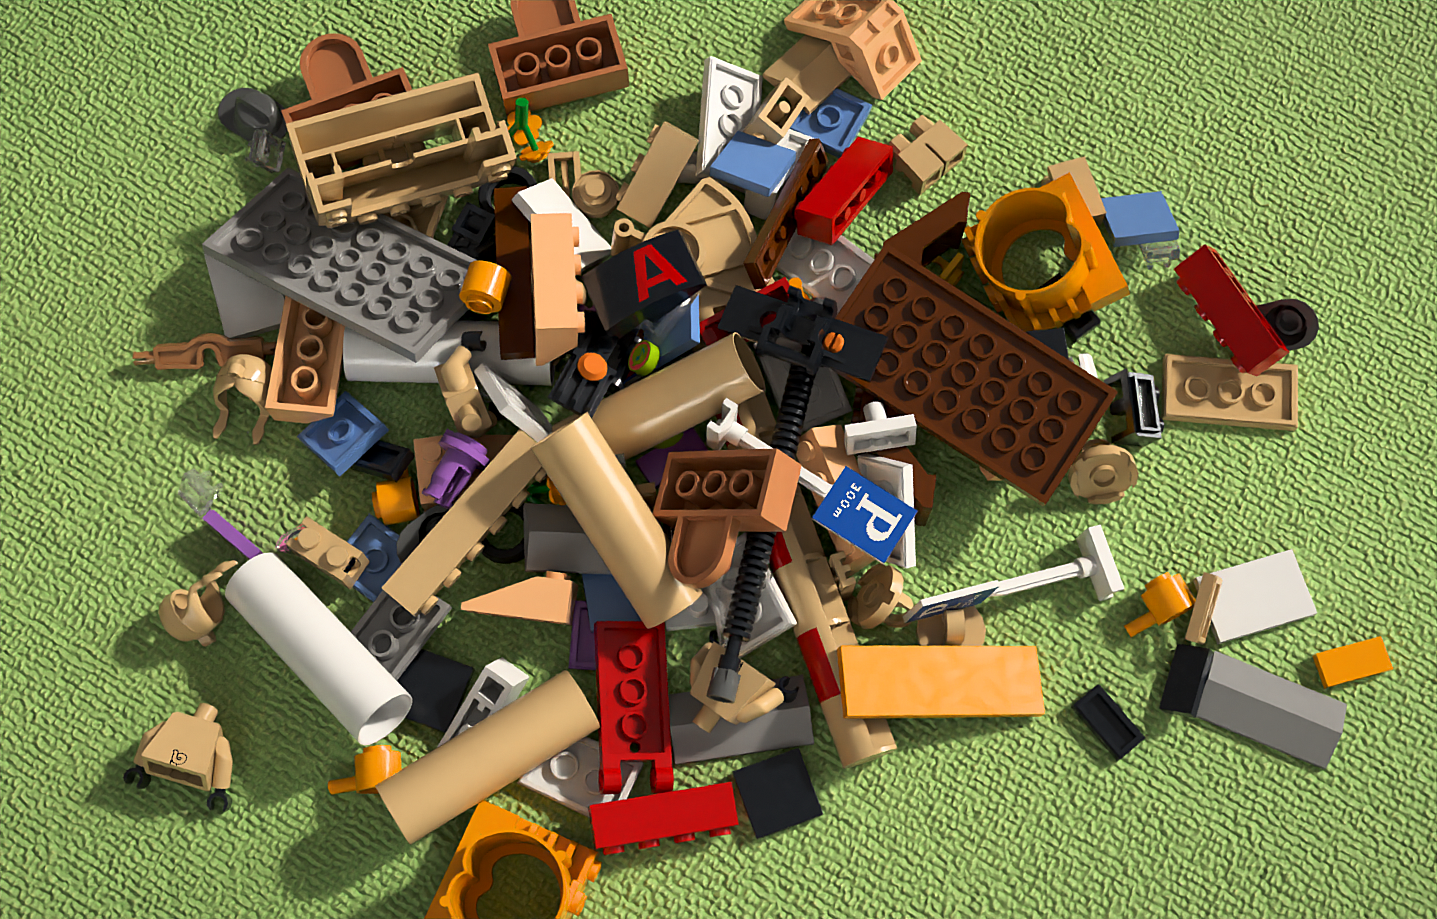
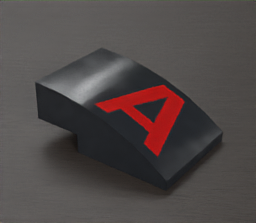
M680 230L671 231L632 246L581 276L605 331L618 338L623 337L645 320L655 323L707 286Z

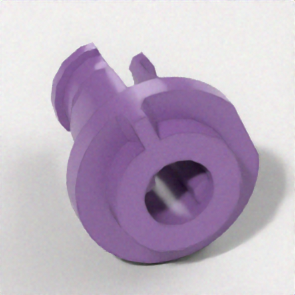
M447 429L439 441V445L446 452L433 472L428 488H424L422 494L435 498L434 503L443 508L450 509L453 506V501L463 491L475 469L483 471L491 461L485 456L488 450L479 442L462 433Z

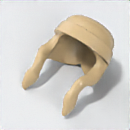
M238 354L231 356L224 366L220 368L213 387L214 402L220 409L219 419L213 428L214 439H218L227 427L229 417L227 390L235 386L239 392L252 400L260 408V416L252 431L253 444L257 445L260 443L264 436L265 424L270 416L265 405L272 367L263 359L252 355Z
M237 561L223 562L207 575H204L202 579L191 585L188 591L178 589L164 597L159 605L158 614L168 634L180 641L198 640L204 647L216 641L213 629L222 621L225 608L215 580L223 575L221 573L237 565ZM206 585L205 592L199 597L197 590Z

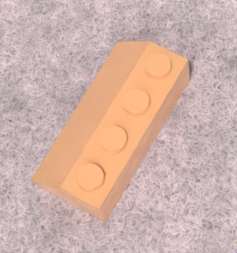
M572 213L531 214V272L536 366H543L578 346V333H585L584 312H577V304H583L582 283H576L575 275H581V255H574V247H579V227H572Z
M286 295L265 408L274 421L308 424L334 416L343 363L345 326Z
M841 424L811 428L799 438L800 441L797 446V453L795 454L798 463L827 483L834 484L845 466L863 476L858 468L854 454H846L844 431ZM810 490L818 508L823 498ZM827 529L836 553L844 551L846 555L842 565L849 564L851 568L849 576L875 561L874 558Z

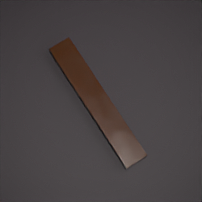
M819 138L808 140L743 263L754 289H763L769 283L797 228V220L794 218L797 204L803 201L811 192L814 184L822 179L829 166V161Z
M527 186L494 188L496 263L506 269L511 275L510 285L502 309L498 312L501 360L535 358L529 220L512 201V198L518 192L527 189Z

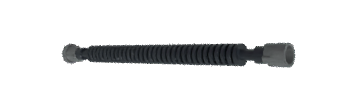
M822 298L810 299V301L823 304L824 300ZM800 344L802 346L801 353L811 356L813 348ZM791 364L770 447L779 449L795 460L797 446L800 441L799 438L802 433L801 429L804 425L803 421L806 417L805 413L808 409L807 405L810 401L809 397L812 393L811 389L813 388L816 374L811 375L806 372L805 368ZM750 532L747 534V541L744 546L746 550L743 551V558L740 561V566L742 567L738 569L739 576L736 577L735 582L737 584L734 585L733 589L735 593L731 597L733 602H730V610L727 613V618L729 619H726L724 624L727 628H724L722 632L723 636L728 638L725 653L720 655L718 667L713 668L706 695L710 699L730 704L735 702L741 677L738 674L741 659L738 656L742 642H749L751 638L749 634L753 630L751 624L755 622L754 615L757 614L758 609L756 607L759 606L760 602L758 598L762 594L760 589H763V581L766 578V573L764 572L768 570L767 564L771 558L769 555L772 554V546L774 545V538L777 532Z

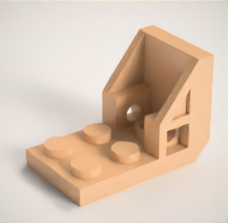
M804 0L784 19L787 30L831 41L838 61L876 99H884L922 61L904 11L893 0Z

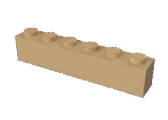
M519 429L382 586V589L415 617L421 612L427 615L439 601L435 595L443 586L449 589L461 576L462 572L458 570L467 559L472 562L482 552L485 546L481 542L489 533L496 535L506 524L507 519L504 516L512 506L518 509L529 497L530 493L527 489L535 480L541 483L546 478L547 473L531 450V447L537 442Z

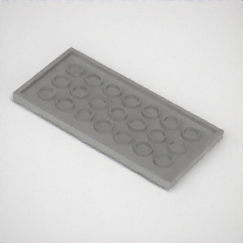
M290 168L285 169L202 243L204 254L415 363L469 309L459 298V293L469 264L473 261H478L384 214L377 215V221L365 225H359V222L356 221L334 228H327L326 225L318 226L300 173Z

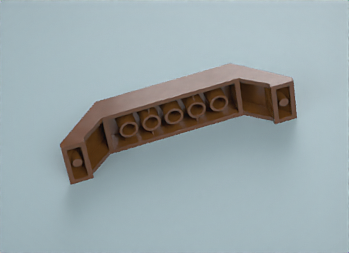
M962 191L884 241L882 248L887 243L923 267L932 263L935 258L941 256L950 248L959 249L967 224L970 192ZM858 386L855 389L853 408L855 409H853L851 424L866 422L863 411L864 406L871 402H881ZM882 403L887 418L902 416ZM907 446L865 452L912 464L914 509L918 511L914 517V523L925 527L933 507L936 475L927 474Z

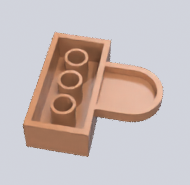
M510 0L518 37L488 44L507 116L515 111V102L518 98H526L529 101L528 109L535 111L629 87L628 68L612 14L580 21L575 0Z
M325 34L312 40L305 47L300 58V70L311 100L283 109L281 112L287 124L412 90L403 67L372 77L364 54L356 41L343 34ZM358 159L340 164V168L344 170L363 163V161Z
M777 448L669 452L653 515L657 520L675 529L668 556L669 569L673 577L690 588L701 589L708 587L729 571L738 532H786L802 465Z

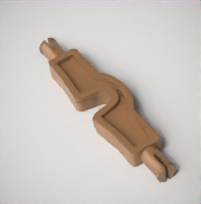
M206 333L192 338L189 342L157 344L153 351L133 352V359H135L133 363L135 366L155 364L157 370L200 369L205 364L204 350L210 348L215 352L218 365L222 367L231 356L238 354L252 355L265 360L266 355H275L277 342H264L263 337L230 339L222 334Z

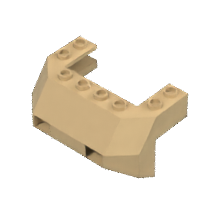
M479 73L286 124L292 151L318 226L326 225L327 228H334L356 221L359 222V225L369 224L378 220L377 215L388 212L391 213V216L401 215L410 211L409 206L422 203L423 207L433 206L441 203L442 197L454 194V198L468 196L473 193L474 188L488 182L495 183L508 177L507 174L511 172L517 160L505 120L498 121L497 126H495ZM452 135L454 142L426 150L424 141ZM362 159L364 167L342 173L340 164Z

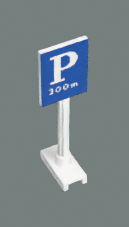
M728 398L722 403V418L718 419L716 424L710 421L707 425L706 445L714 450H720L726 441L736 447L740 445L744 449H773L749 434L747 428L737 423L738 405ZM801 466L798 483L823 498L812 520L884 565L918 511L845 466L834 484L827 483Z
M1101 525L1087 528L1076 538L1083 557L1075 559L1073 563L1000 582L995 580L925 598L911 608L903 616L905 623L943 614L944 610H958L982 603L990 596H1005L1074 577L1080 579L1090 577L1099 601L1111 599L1114 597L1113 593L1122 591L1124 586Z

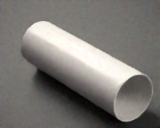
M457 320L417 363L346 326L344 330L343 365L348 381L439 383L434 367L445 363L458 346H462V334L468 331H482L480 340L487 342L485 351L470 352L471 358L468 362L477 384H481V382L474 373V370L482 363L489 366L511 385L552 386L555 366L551 365L553 360L543 366H536L535 358L501 360L499 321Z
M263 553L255 556L233 574L225 589L226 599L361 745H370L383 739L403 721L412 705L411 695L277 554Z

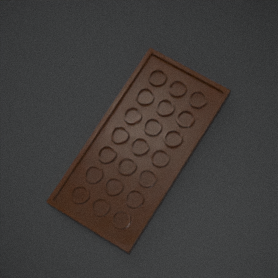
M887 243L836 316V319L888 337L871 382L835 371L836 373L902 416L914 414L916 425L1042 507L1047 504L1118 393L1117 390Z

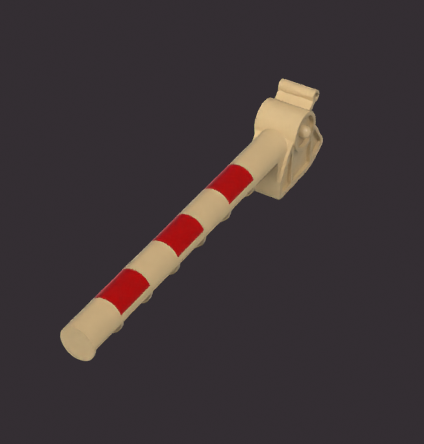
M711 177L702 179L667 220L652 227L647 234L634 229L633 223L626 218H621L614 224L610 249L612 257L656 236L675 230L682 232L707 283V286L699 291V323L726 308L735 285L755 292L761 290L754 289L743 264L757 238L750 217L738 199ZM771 277L767 286L774 283L773 277ZM701 335L700 344L691 348L692 353L707 347ZM764 391L738 404L737 423L747 428L749 434L770 446L772 435L775 432L776 421ZM722 413L716 415L717 421L722 418ZM728 441L725 442L728 450L744 449L740 445L736 447ZM797 483L786 532H777L774 538V545L772 546V554L769 555L771 557L769 565L774 579L797 622V625L792 628L842 766L845 769L880 758L897 750L886 718L843 719L837 648L841 645L859 646L801 488L799 483Z

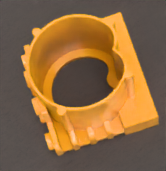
M1070 172L1040 188H1023L1005 194L997 199L986 211L979 210L976 213L978 224L972 227H965L964 232L967 237L961 241L969 257L975 255L970 260L983 285L989 282V285L985 286L984 289L997 313L1003 310L1007 320L1025 332L1059 328L1063 326V323L1073 318L1075 320L1080 318L1081 314L1093 309L1095 312L1130 295L1128 285ZM1037 230H1051L1063 236L1065 240V256L1074 262V265L1060 280L1036 290H1018L1006 286L1002 272L1003 261L1008 249L1018 238Z
M482 800L478 803L424 919H480L477 913V902L493 886L492 871L494 865L503 857L515 854L538 858L546 863L555 874L560 887V905L555 919H571L573 914L579 916L587 900V896L583 893L589 880L594 883L602 866V862L598 861L599 852Z

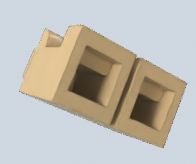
M923 115L917 118L910 126L909 131L917 138L910 143L902 134H898L889 142V145L893 146V157L897 160L895 169L903 172L913 182L912 187L919 195L941 178V175L944 176L964 159L968 146L941 120L934 124Z

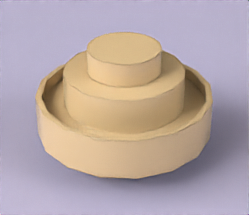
M600 170L585 172L574 182L572 188L573 203L584 216L603 218L611 214L617 207L619 201L615 198L619 192V186L616 180L606 172Z

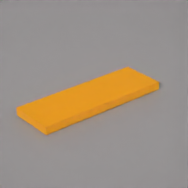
M841 645L837 648L843 719L1040 717L1045 714L1036 646Z

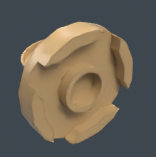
M1093 439L1085 443L1082 453L1076 457L1070 466L1068 478L1072 491L1078 498L1079 495L1087 498L1088 503L1109 504L1125 497L1124 491L1129 489L1131 485L1133 488L1135 487L1139 473L1133 455L1126 449L1111 445L1110 442L1104 439Z
M878 563L871 567L857 583L862 587L857 597L851 596L849 598L847 607L849 620L864 630L873 629L882 622L895 628L906 627L911 624V622L905 623L903 616L914 607L912 599L902 592L904 582L902 572L889 564L886 566L885 564ZM895 607H903L907 610L899 615L891 613Z
M970 606L958 610H944L943 614L918 620L915 634L918 646H982L984 644L986 628L981 614L975 606Z

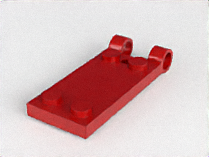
M596 621L594 623L597 713L600 724L598 729L599 792L601 795L620 794L622 785L620 763L651 762V792L653 794L671 792L674 785L671 752L665 622L647 629L642 621ZM631 743L638 745V752L631 751Z

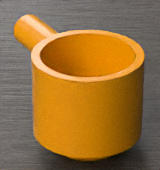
M482 260L473 261L468 266L459 298L465 303L467 308L476 313L490 314L499 312L502 309L510 285L511 275L506 269L495 263Z
M408 467L397 482L390 480L377 482V491L372 492V503L376 518H382L385 526L413 521L420 516L416 489L412 477L409 476Z
M1166 572L1145 585L1147 591L1141 595V598L1149 612L1127 623L1124 627L1129 636L1133 637L1156 623L1158 626L1164 625L1192 609L1196 599L1180 574L1171 576L1169 572Z
M375 745L363 748V753L354 756L355 776L330 780L328 782V790L330 794L356 791L359 794H379L375 785L402 769L401 752L392 751L390 745Z

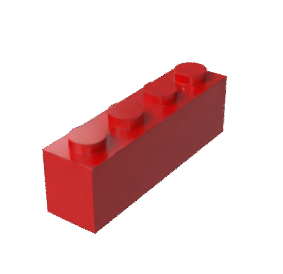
M858 136L850 147L845 148L837 162L828 168L824 177L818 183H815L811 192L803 201L797 204L794 212V218L797 220V235L833 245L893 173V146Z
M1204 244L1174 268V271L1179 276V279L1176 280L1178 286L1187 296L1191 294L1196 300L1195 310L1203 320H1210L1215 327V330L1212 332L1214 337L1223 347L1228 346L1234 354L1231 360L1241 373L1247 372L1251 375L1259 376L1290 353L1215 249Z
M732 782L588 806L594 850L603 849V855L625 852L624 845L638 843L639 850L660 846L659 839L674 837V843L696 840L695 833L709 831L710 838L731 834L730 827L739 825Z

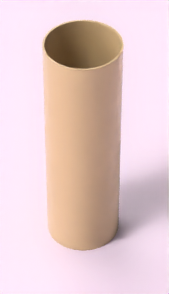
M734 332L602 399L592 420L621 463L722 413V403L726 398L738 405L764 392L765 382L751 349L738 333ZM573 414L555 423L552 426V433L579 415Z
M588 412L568 422L531 447L534 455L647 629L655 627L677 615L702 595L701 589L690 588L677 581L671 574L668 564L670 540Z
M564 670L378 783L375 787L399 829L411 845L599 729L600 724L583 692L570 673Z

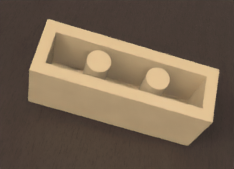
M667 121L663 122L661 127L655 124L646 141L651 144L645 156L641 153L638 155L631 168V171L636 173L630 185L626 182L623 183L615 198L620 201L617 210L649 228L653 226L699 142L697 138Z

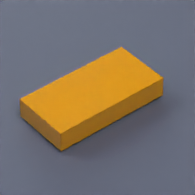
M1381 636L1316 653L1312 656L1324 689L1393 670Z

